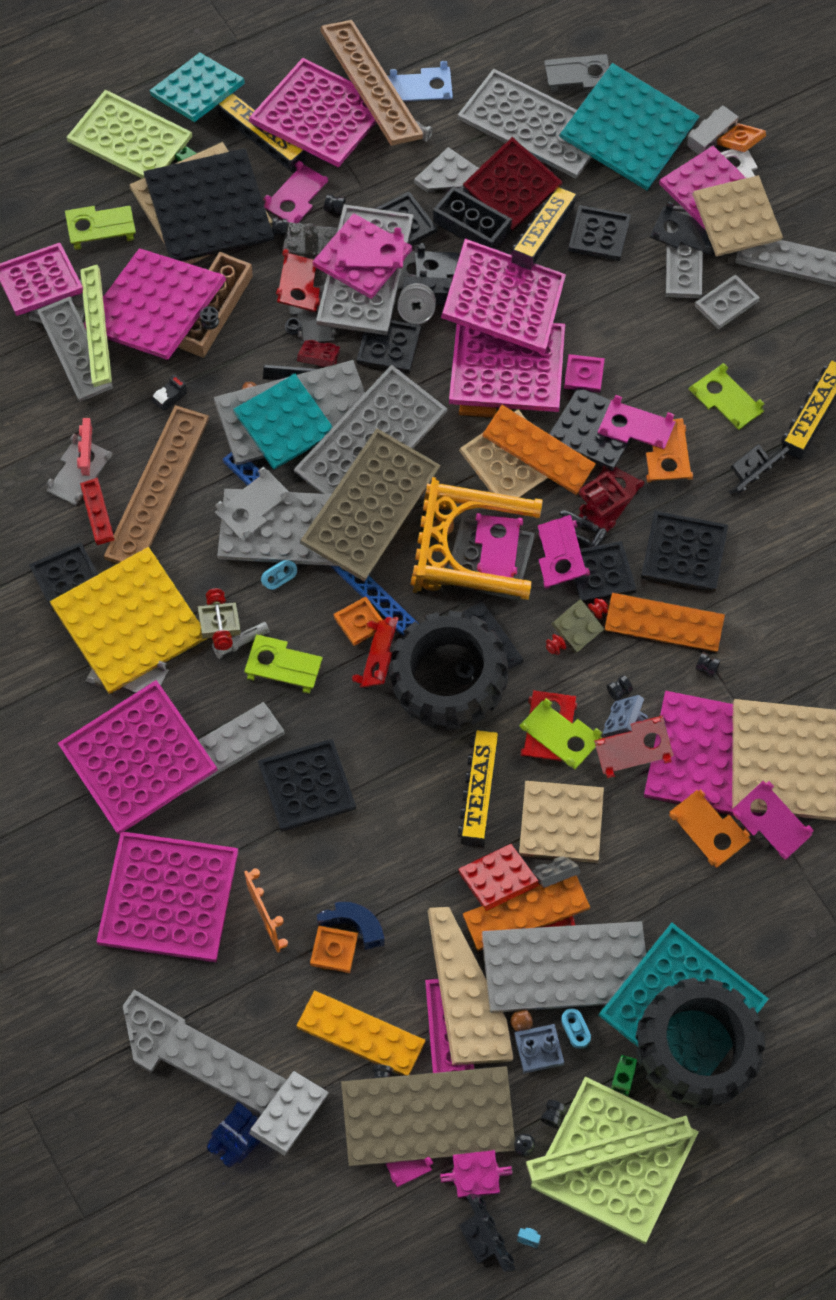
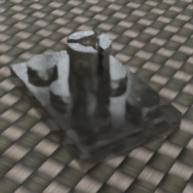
M288 222L282 254L284 249H288L290 254L315 259L336 235L338 228L314 225V223Z

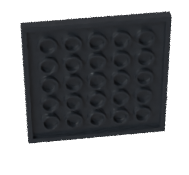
M246 148L143 171L169 258L182 262L274 240Z

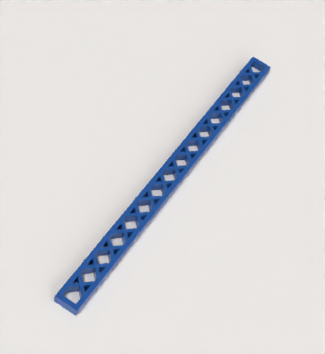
M232 452L223 458V463L247 486L260 476L258 473L259 469L252 462L240 465L233 464L231 462L234 459ZM244 470H252L253 476L244 475ZM331 566L363 598L366 596L375 610L384 619L386 617L393 618V615H402L403 621H397L396 630L403 637L405 636L403 631L416 620L370 576L366 579L365 584H357L355 578L358 577L348 571H343L339 566ZM367 590H376L378 596H369ZM380 602H388L390 609L381 608Z

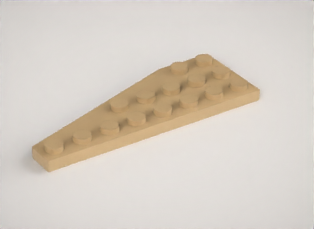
M429 908L428 917L452 1065L511 1062L513 1060L507 1019L503 1012L490 1013L487 980L450 908Z

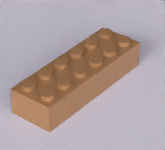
M219 252L209 270L223 274L226 281L207 305V307H214L218 311L219 324L215 329H205L201 325V318L199 317L178 345V348L203 358L206 356L253 277L252 264Z

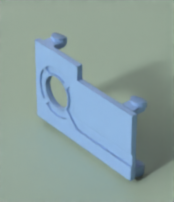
M441 61L440 67L421 68V74L397 75L396 69L390 70L388 78L403 102L453 99L450 67H447V61ZM433 79H440L444 82V86L440 89H433L429 83Z

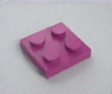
M568 354L564 389L577 390V388L600 393L604 358Z

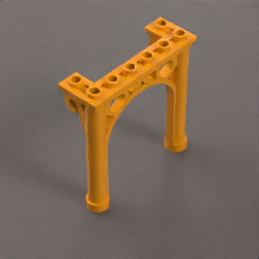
M432 477L431 484L427 483L423 503V511H426V516H422L420 527H424L423 532H419L418 543L421 544V548H417L415 560L419 561L418 565H414L410 585H414L413 593L421 591L422 586L427 590L437 591L441 588V585H456L519 596L520 599L528 600L531 581L475 572L462 567L449 551L447 532L450 524L459 514L473 508H484L539 518L543 500L536 498L531 500L439 484L436 477ZM455 503H462V505L457 507ZM439 508L444 510L451 509L452 512L448 515H443L439 512ZM434 515L439 521H442L436 527H432ZM432 536L437 539L438 544L429 548L430 537ZM439 551L444 555L445 559L442 562H434L431 558L432 553ZM449 563L454 570L444 567Z

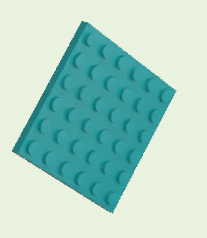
M612 63L561 131L559 137L648 191L700 116Z
M671 922L598 1016L638 1047V1040L635 1037L638 1023L642 1019L644 1010L658 993L667 986L676 985L680 980L696 978L698 981L704 982L709 978L723 983V988L729 991L734 988L746 998L743 1002L749 1009L754 1007L757 1014L768 1001V998ZM684 1011L675 1014L669 1019L666 1032L667 1043L675 1060L683 1068L694 1074L710 1076L733 1046L727 1029L715 1017L701 1011Z

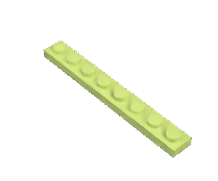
M98 265L81 269L91 379L94 387L112 382L100 268Z
M683 1116L526 1161V1165L533 1184L693 1138V1133L687 1116Z

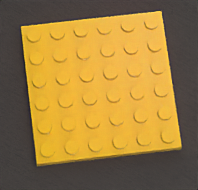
M149 547L50 601V605L108 694L157 668L159 661L167 662L206 640L202 639L199 621Z

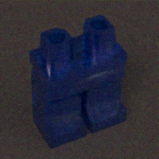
M237 1102L231 1113L211 1133L212 1138L206 1145L207 1150L213 1155H216L221 1148L226 1151L221 1161L228 1168L236 1162L241 1163L261 1142L249 1134L259 1118L255 1115L253 1116L252 1112L240 1102Z

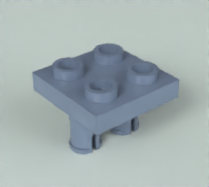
M636 695L615 701L611 707L610 716L605 723L603 735L610 737L632 731L631 723L646 720L648 716L640 711L644 698Z
M555 1024L514 1033L523 1073L564 1065Z

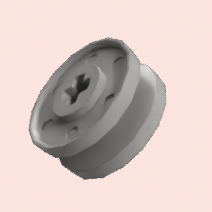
M414 283L402 290L398 299V311L405 321L412 324H421L428 321L435 311L436 298L428 286Z

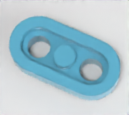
M289 560L279 562L263 573L261 577L263 586L268 589L278 588L295 577L297 566ZM287 566L288 570L284 572V567ZM269 576H272V580L268 582Z
M567 1009L563 1013L561 1020L572 1046L577 1049L586 1048L591 1039L588 1027L578 1010ZM572 1018L575 1020V1023L571 1024L568 1020ZM582 1037L584 1040L579 1042L576 1038Z

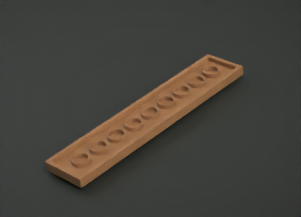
M348 20L321 26L322 35L390 145L422 139L423 132L354 22Z
M174 406L114 533L115 540L110 542L106 550L105 560L118 564L143 549L151 547L210 420L208 415L180 406Z

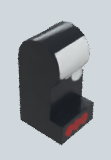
M174 374L162 389L156 391L151 401L162 411L169 409L187 394L186 383Z

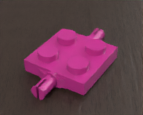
M495 1150L453 1155V1172L440 1174L441 1183L454 1181L458 1198H465L469 1194L480 1196L499 1194V1178L504 1175H512L511 1166L499 1168L496 1162Z

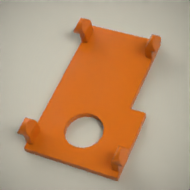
M683 418L673 419L676 422L665 449L652 445L653 452H646L648 465L647 482L693 479L685 436L686 425H684ZM665 459H672L677 463V468L674 471L668 472L661 467V463Z
M701 789L699 791L696 790L669 812V816L673 821H677L705 854L710 865L718 868L751 841L749 838L750 834L746 829L743 831L730 815L722 819L704 798L706 794ZM721 833L727 834L731 839L730 847L726 850L717 849L714 845L716 835Z
M253 869L249 873L245 871L248 891L278 953L281 948H286L288 945L286 939L278 940L275 929L283 924V918L277 916L271 920L260 897L263 896L264 890L262 888H255L252 880L260 876V871L258 869Z

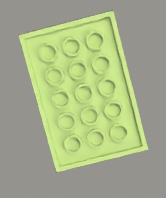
M105 90L67 136V141L143 179V171L170 165L175 159V154L182 150L192 138V132Z

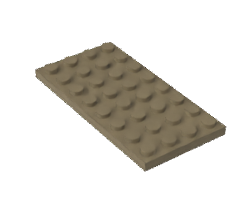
M376 428L300 540V544L359 579L366 581L426 490L427 483L430 484L432 477L436 475L441 465Z
M507 1066L341 1081L349 1167L424 1160L427 1157L431 1159L453 1157L456 1154L495 1150V1153L515 1151Z

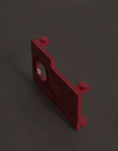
M603 466V470L598 475L599 477L608 471L614 478L623 479L626 483L624 490L630 495L631 500L645 483L643 480H639L617 467L612 472ZM629 502L603 519H600L588 504H582L578 509L580 510L578 516L582 518L587 516L586 520L594 523V525H598L599 528H605L608 533L615 526L616 520Z

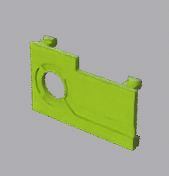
M95 206L65 211L70 242L74 244L75 250L82 249L81 242L126 235L127 241L134 240L133 234L136 231L131 206L95 211ZM79 220H87L90 222V227L85 231H80L76 229L75 224Z
M723 363L720 367H717L690 386L689 390L708 409L715 406L740 430L764 412L763 406L765 403L761 399L755 402L726 373L728 367ZM710 382H718L722 386V391L718 394L710 393L707 390V385Z
M256 634L244 671L248 676L247 679L254 681L255 677L259 676L303 687V693L310 694L311 689L314 688L323 657L286 649L287 641ZM263 651H270L274 654V660L268 665H263L258 661V655Z
M546 698L519 727L561 758L567 765L576 769L596 748L594 740L602 739L601 734L603 732L598 728L593 731L579 719L572 724L551 708L552 702ZM573 737H578L584 741L585 746L581 751L574 752L568 748L567 742Z

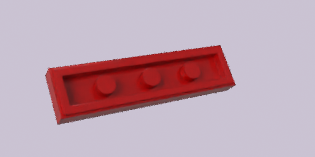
M98 477L80 483L96 545L115 540Z

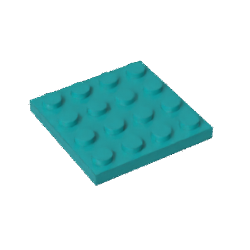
M198 53L149 91L152 97L195 122L243 86L245 81L238 74L202 53Z
M296 374L291 375L233 409L234 414L273 470L316 446L333 428Z

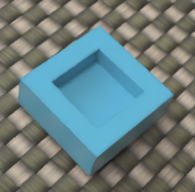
M520 1228L517 1242L537 1249L541 1235H538V1232L531 1228Z

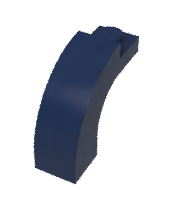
M335 902L334 911L324 910L320 914H316L318 926L330 927L346 924L356 928L362 936L365 950L385 946L383 930L378 919L372 912L359 904Z

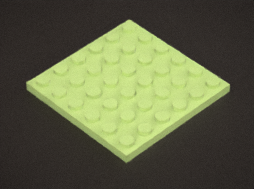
M585 1077L546 1156L673 1119ZM691 1128L693 1138L533 1183L531 1188L646 1244L699 1131Z

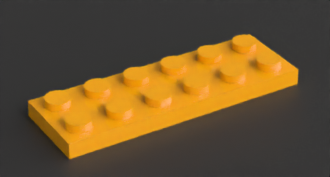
M315 990L296 1025L297 1029L377 1065L390 1066L394 1069L395 1073L401 1076L410 1075L425 1044V1040Z

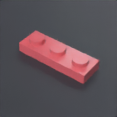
M83 418L82 425H79V436H82V440L78 442V452H81V457L77 458V467L81 469L82 476H90L92 424L90 418Z

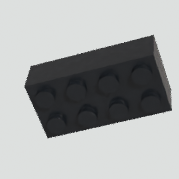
M454 186L433 209V223L463 240L467 239L495 250L511 232V218Z

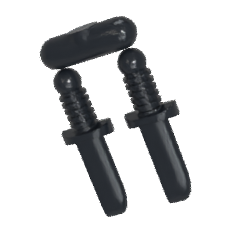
M561 510L559 512L563 517L571 515L572 520H576V523L579 524V528L584 526L593 532H597L590 543L589 539L577 534L579 531L575 530L578 543L584 546L589 545V547L599 546L607 533L605 528L599 529L598 525H594V523L586 520L587 516L582 518L568 510Z

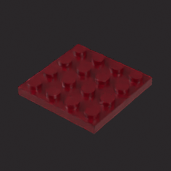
M513 136L463 183V187L477 200L511 218L512 232L562 185V181Z

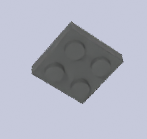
M558 857L554 859L553 863L541 864L536 866L535 870H532L539 884L544 888L581 873L579 866L565 857Z

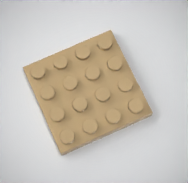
M759 175L696 190L692 194L716 257L781 241L783 238Z
M519 409L515 411L516 414L526 419ZM483 433L462 446L459 450L491 493L520 498L548 479L542 473L483 437Z
M525 781L519 855L547 859L565 857L571 861L598 863L604 788Z

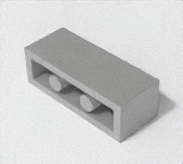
M722 105L718 110H714L707 120L704 119L698 128L690 131L687 146L697 154H701L711 146L715 147L717 139L737 125L738 116Z

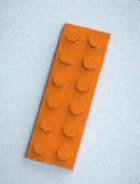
M501 405L482 435L575 495H577L595 466L594 462L504 405Z
M612 593L605 631L717 653L725 614Z
M577 875L545 888L539 884L538 887L488 911H485L482 906L463 913V918L478 952L483 950L482 931L542 928L590 910V905Z

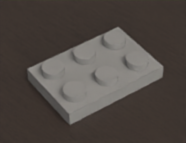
M735 274L696 301L695 307L712 324L720 329L759 302L760 297Z

